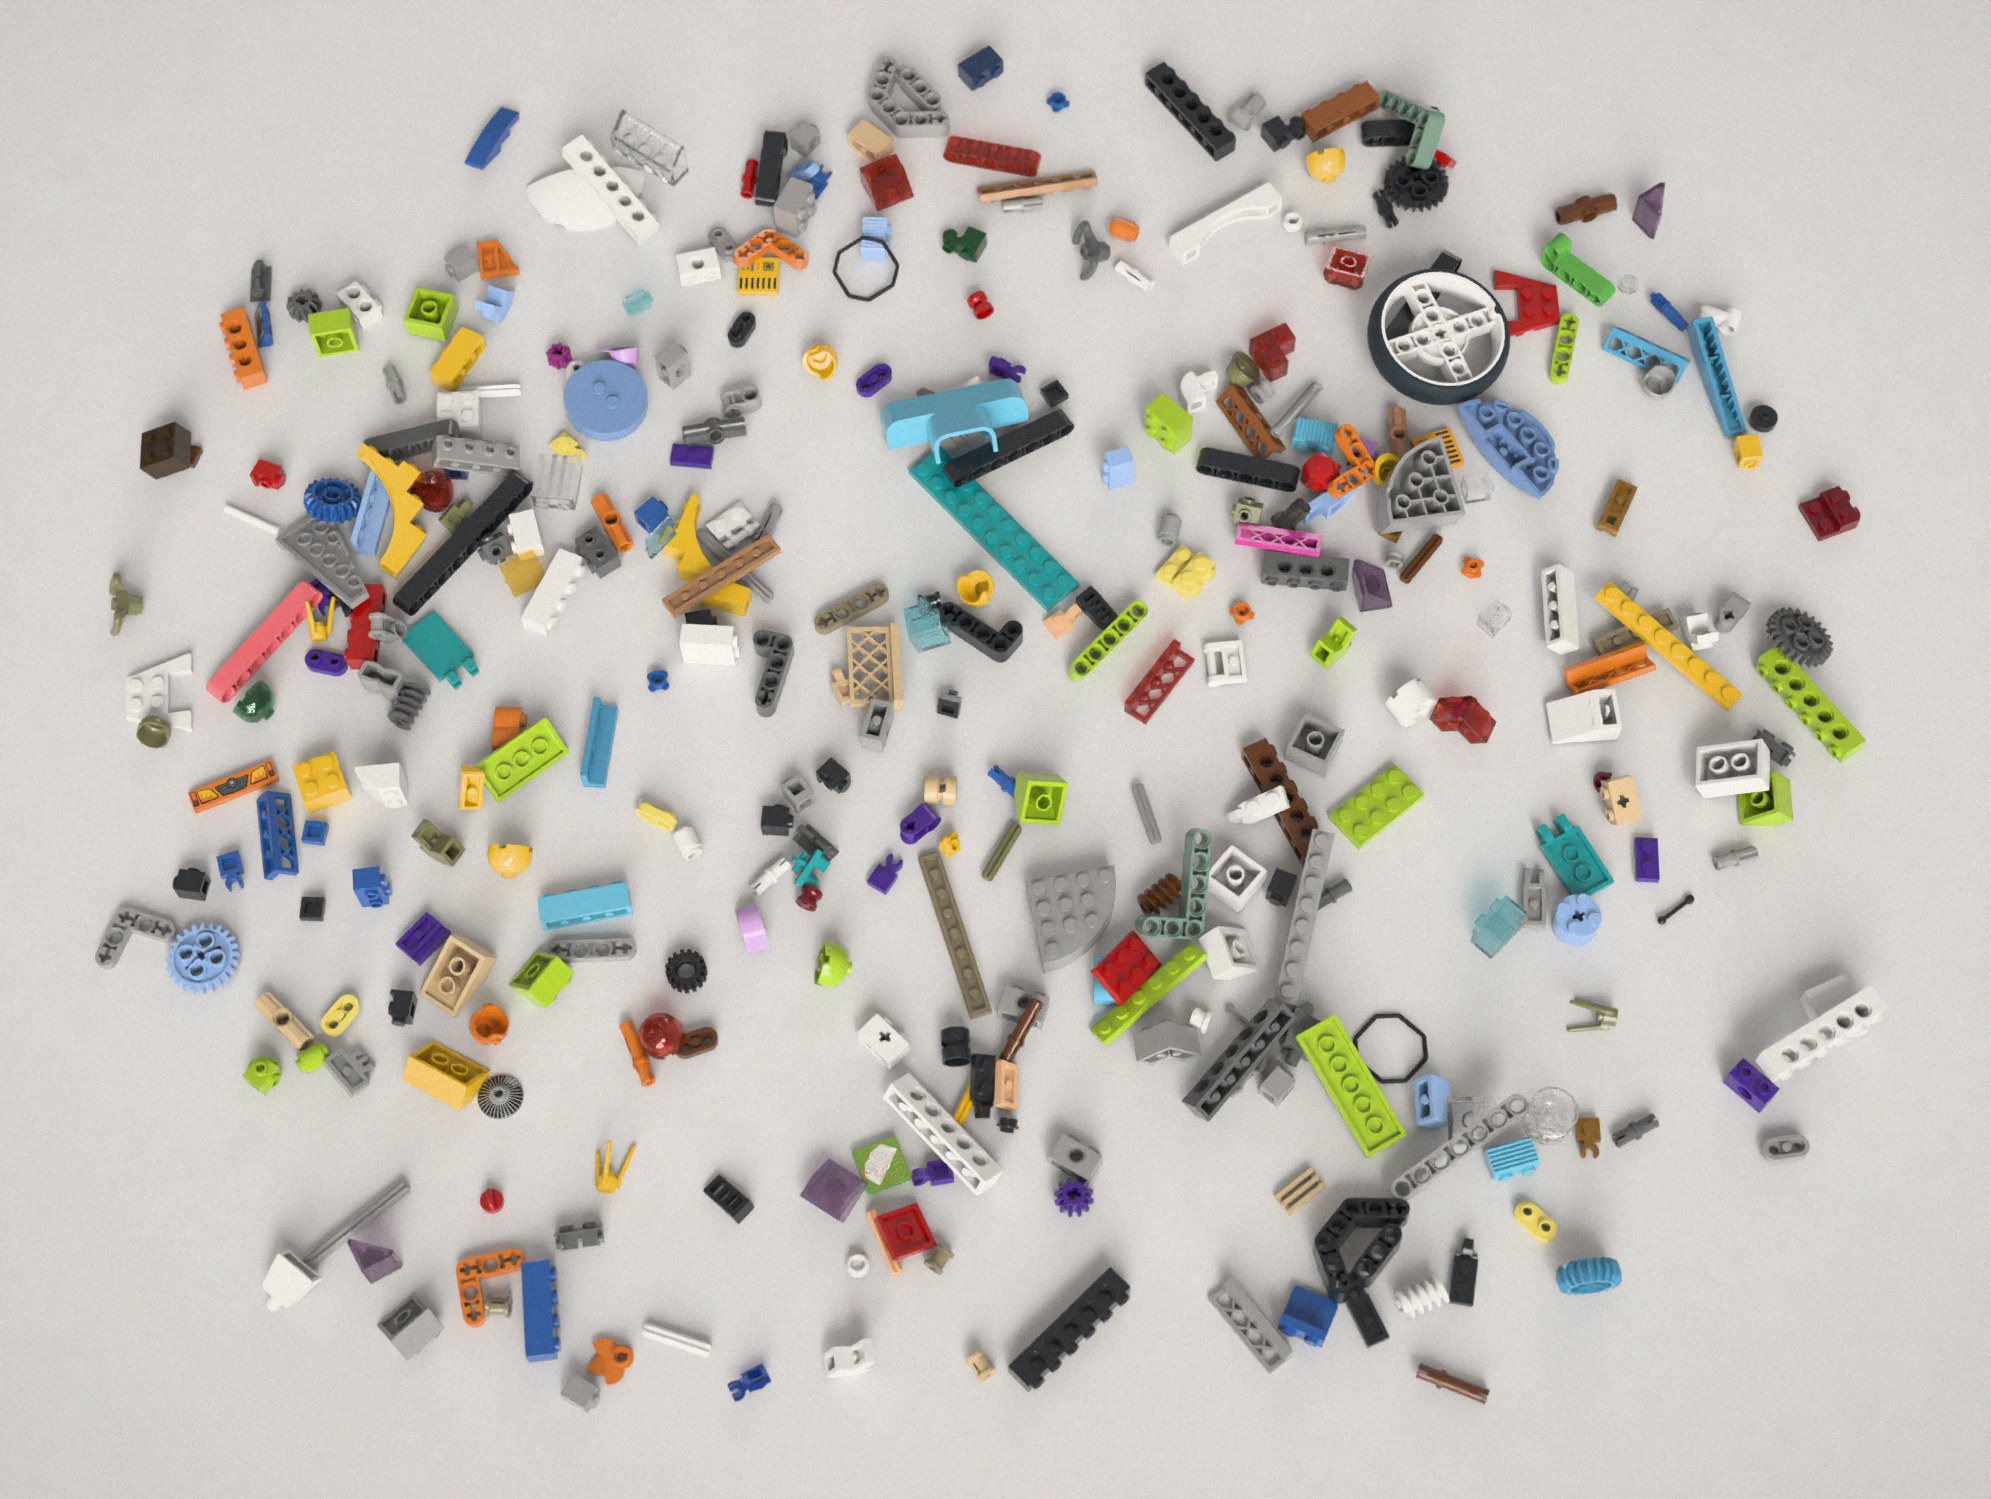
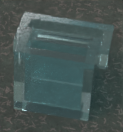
M926 596L917 598L918 605L903 609L909 639L918 653L951 644L948 628L942 627L940 615L935 612Z

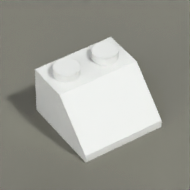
M400 763L355 767V772L364 790L385 807L400 808L403 805H408V781Z
M1217 926L1199 938L1201 950L1207 956L1206 961L1213 979L1230 980L1261 970L1246 929Z

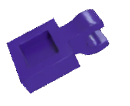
M992 356L989 361V373L1002 379L1011 378L1020 383L1021 376L1017 375V373L1026 374L1024 366L1016 365L1011 367V363L1004 358Z
M942 1159L927 1162V1168L912 1170L913 1186H921L927 1181H930L931 1186L954 1183L953 1170Z

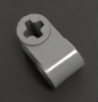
M752 385L734 390H726L720 395V399L725 407L723 412L727 417H735L740 414L758 411L762 405L759 390Z
M1732 592L1719 611L1718 617L1714 622L1715 629L1722 634L1730 633L1738 621L1746 614L1752 603Z
M380 612L369 614L371 630L368 632V636L370 638L390 643L407 637L408 628L402 620Z

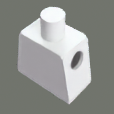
M290 1250L281 1252L276 1256L263 1283V1289L270 1294L265 1305L273 1311H277L281 1304L288 1308L299 1302L322 1277Z

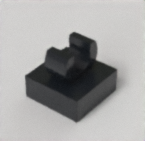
M949 690L948 694L940 693L937 707L938 714L958 719L962 698L957 697V691Z

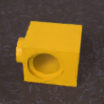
M1758 434L1737 436L1732 448L1738 469L1759 467L1763 453Z

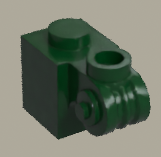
M969 226L962 237H958L954 229H948L943 233V251L948 254L957 253L959 257L966 261L977 263L987 246V233Z

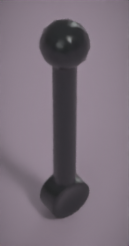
M1687 895L1685 901L1665 916L1658 917L1657 922L1660 925L1665 924L1669 917L1685 905H1691L1695 900L1694 896Z

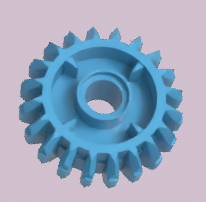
M1594 1257L1570 1261L1569 1263H1564L1556 1271V1281L1559 1290L1568 1295L1600 1293L1614 1289L1622 1282V1272L1619 1263L1610 1257Z

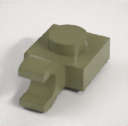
M469 498L466 500L461 499L457 506L455 504L450 505L438 520L454 534L468 519L465 513L473 506V503Z

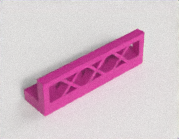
M1238 522L1235 544L1319 557L1323 535Z

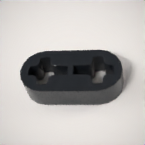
M743 312L737 317L728 332L730 346L741 348L746 344L756 328L754 314Z

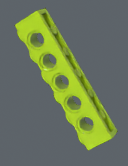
M1777 646L1759 656L1754 666L1757 673L1769 682L1772 690L1785 700L1788 708L1794 710L1799 716L1800 721L1811 729L1815 738L1827 747L1833 758L1842 763L1861 750L1866 741L1865 738L1796 662L1792 663L1790 657L1785 659L1783 652H1777L1779 649ZM1804 702L1810 703L1812 706H1808Z

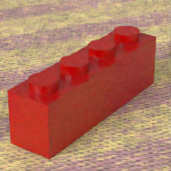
M364 584L369 598L356 606L354 611L350 612V623L352 624L351 629L347 631L349 645L344 651V660L348 662L350 669L360 670L364 661L378 662L381 641L368 636V632L371 630L369 614L375 612L385 613L387 593L383 584Z

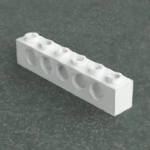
M581 134L563 147L562 156L639 245L658 232V218L653 213H649L645 203L640 198H636L629 184H624L617 170L611 169L604 155L598 154L590 139H586ZM589 157L591 160L585 161L582 158ZM599 171L602 172L604 175L598 176L595 174V172ZM613 186L617 190L611 191L608 187ZM626 201L629 205L624 206L620 202ZM640 216L642 220L637 221L633 217Z
M1870 985L1762 1051L1755 1061L1772 1083L1778 1079L1784 1081L1793 1074L1792 1071L1796 1068L1802 1070L1812 1062V1058L1817 1056L1819 1059L1825 1056L1833 1045L1839 1047L1848 1040L1847 1037L1849 1035L1857 1036L1866 1029L1865 1026L1870 1022L1872 1025H1875L1884 1018L1882 1014L1888 1007ZM1855 1010L1861 1012L1863 1017L1859 1016ZM1837 1022L1843 1023L1845 1028L1839 1026ZM1819 1033L1825 1034L1827 1039L1822 1038ZM1801 1044H1805L1809 1050L1802 1048ZM1782 1055L1788 1056L1791 1061H1786Z
M910 1073L890 1084L883 1098L977 1196L996 1184L1003 1169Z

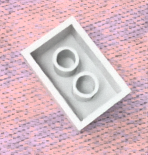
M1763 739L1697 747L1695 786L1703 798L1769 790L1770 750Z

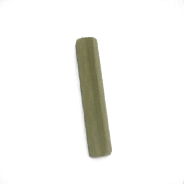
M1016 823L1010 825L982 872L983 879L987 881L994 879L1022 832L1020 825Z

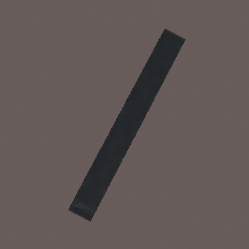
M517 471L512 472L395 594L392 601L393 604L409 616L415 615L479 548L478 542L482 541L481 538L489 533H493L531 493L534 483Z

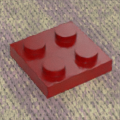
M917 1203L878 1215L874 1219L893 1262L936 1246V1241Z

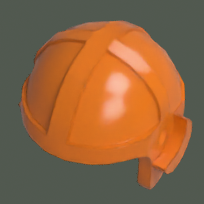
M492 1003L482 1005L483 1008L475 1012L470 1018L469 1033L477 1042L483 1045L494 1044L496 1046L507 1035L509 1019L497 1005Z

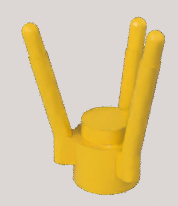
M331 597L327 626H324V622H314L310 603L306 601L305 605L308 615L306 620L310 630L311 642L328 640V634H333L332 621L335 597Z
M609 1140L607 1142L604 1171L602 1172L600 1152L597 1151L595 1153V1186H597V1191L612 1194L615 1193V1188L620 1189L621 1180L631 1161L636 1145H632L617 1178H615V1173L609 1172L612 1141Z

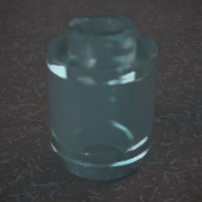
M642 289L626 297L622 304L630 317L652 308L651 303L654 300L649 291L645 292Z

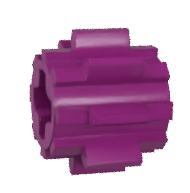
M562 343L552 344L551 349L546 352L549 366L556 367L557 370L567 368V364L573 360L569 346H563Z

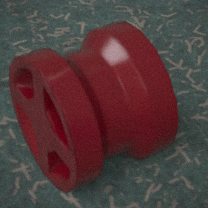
M803 885L801 888L802 893L796 898L795 903L807 911L814 912L817 909L816 903L818 900H821L823 893L813 886Z

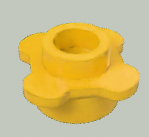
M952 832L951 835H944L940 840V850L944 852L947 858H950L953 853L960 851L961 846L956 832Z

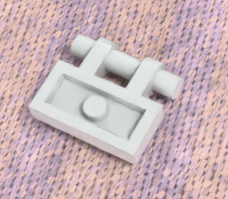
M738 502L708 523L706 530L719 543L726 539L727 541L722 545L728 551L732 547L736 548L739 546L740 542L746 537H752L761 526L758 521L749 524L752 521V516ZM739 529H742V531H740V532L737 533L736 535L733 534V533H735L736 531H738Z

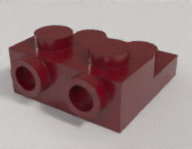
M1840 486L1823 491L1819 497L1801 503L1798 507L1818 542L1856 528L1861 517L1859 509L1852 507L1850 504L1848 491H1842Z

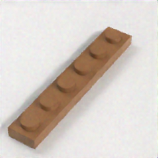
M1093 170L977 187V194L980 202L993 203L995 200H1013L1015 197L1022 196L1029 198L1035 194L1050 195L1056 191L1070 192L1077 188L1090 189L1098 185V178Z
M767 534L661 599L662 604L675 619L780 554L781 548L770 534Z

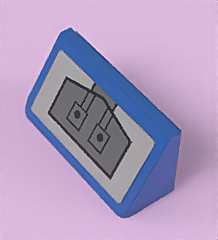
M261 301L254 314L259 348L273 346L274 344L270 312L266 302Z

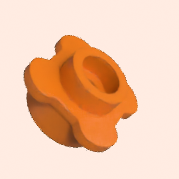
M1465 557L1461 573L1468 578H1480L1482 575L1481 568L1484 566L1483 560Z
M1246 602L1238 603L1229 610V614L1236 619V624L1243 625L1245 621L1252 620L1255 616Z

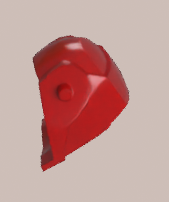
M1318 452L1303 465L1300 478L1301 484L1312 491L1321 492L1322 490H1327L1328 483L1340 476L1339 470L1342 466L1340 464L1337 465L1328 455Z

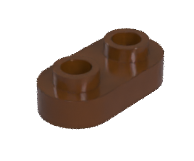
M703 1027L682 1034L673 1042L674 1052L679 1058L688 1059L712 1051L718 1045V1035L711 1027ZM710 1038L711 1041L709 1043L703 1042L704 1039ZM683 1046H689L687 1051L681 1050Z

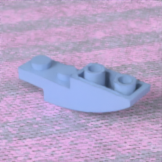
M1351 465L1348 466V468H1347L1344 472H1342L1340 475H1342V474H1344L1345 472H1347V471H1349L1350 469H1352ZM1349 474L1350 482L1356 484L1355 477ZM1341 483L1336 486V489L1340 490L1344 485ZM1356 489L1338 499L1331 497L1328 491L1324 490L1316 499L1308 500L1302 505L1300 519L1304 524L1320 514L1328 519L1348 502Z

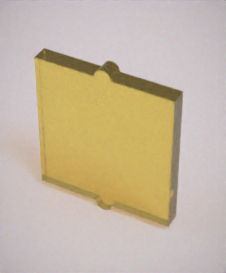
M533 550L499 566L505 578L504 583L508 584L514 598L538 587L545 575L542 570L543 565L539 564Z

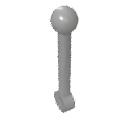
M1233 1004L1225 1006L1227 1013H1232L1244 1024H1248L1249 1021L1234 1010Z

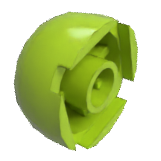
M830 941L822 943L816 961L818 962V971L815 970L814 984L829 987L836 986L844 980L846 975L851 974L853 963L849 962V954L843 946Z

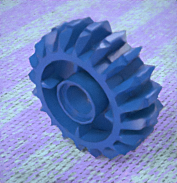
M321 477L320 481L314 480L313 484H308V488L304 492L303 504L306 513L310 514L311 518H317L318 522L323 520L326 524L328 522H333L334 524L341 522L344 524L345 520L351 521L352 517L357 516L361 504V493H359L357 487H354V483H348L347 479L342 481L339 477L337 479H332L331 477L324 479Z

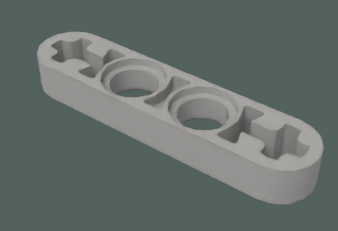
M629 938L557 940L550 943L547 950L549 954L555 955L557 948H561L563 952H560L558 957L564 963L629 961L635 957L637 952L635 943ZM606 945L610 948L606 955H599L597 953L600 946ZM613 945H616V954H614ZM628 945L629 950L626 954H624L622 949H624V946ZM579 946L587 948V952L583 956L575 954V950ZM568 947H570L571 956L568 955Z

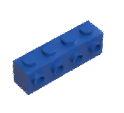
M550 1260L521 1263L525 1357L529 1363L558 1359V1352L561 1351V1339L557 1337L556 1328H560L559 1313H555V1305L559 1304L558 1290H554V1281H558L557 1268L553 1267Z

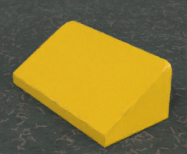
M461 765L458 791L460 810L482 809L485 770Z

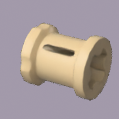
M983 1350L976 1352L966 1360V1364L971 1366L977 1374L979 1383L986 1381L997 1371L995 1367H991L985 1358Z

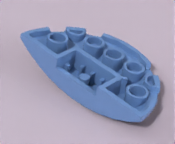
M1475 399L1458 406L1463 423L1473 442L1489 464L1503 478L1519 490L1538 499L1550 490L1554 484L1555 475L1559 470V459L1555 457V443L1552 437L1534 416L1524 409L1517 411L1509 407L1508 402L1496 399L1491 402H1481L1480 399Z

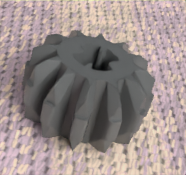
M300 289L298 293L293 291V296L288 297L287 311L290 317L296 319L299 323L303 320L308 323V314L321 312V300H319L316 292L312 293L310 289L305 292L303 289Z

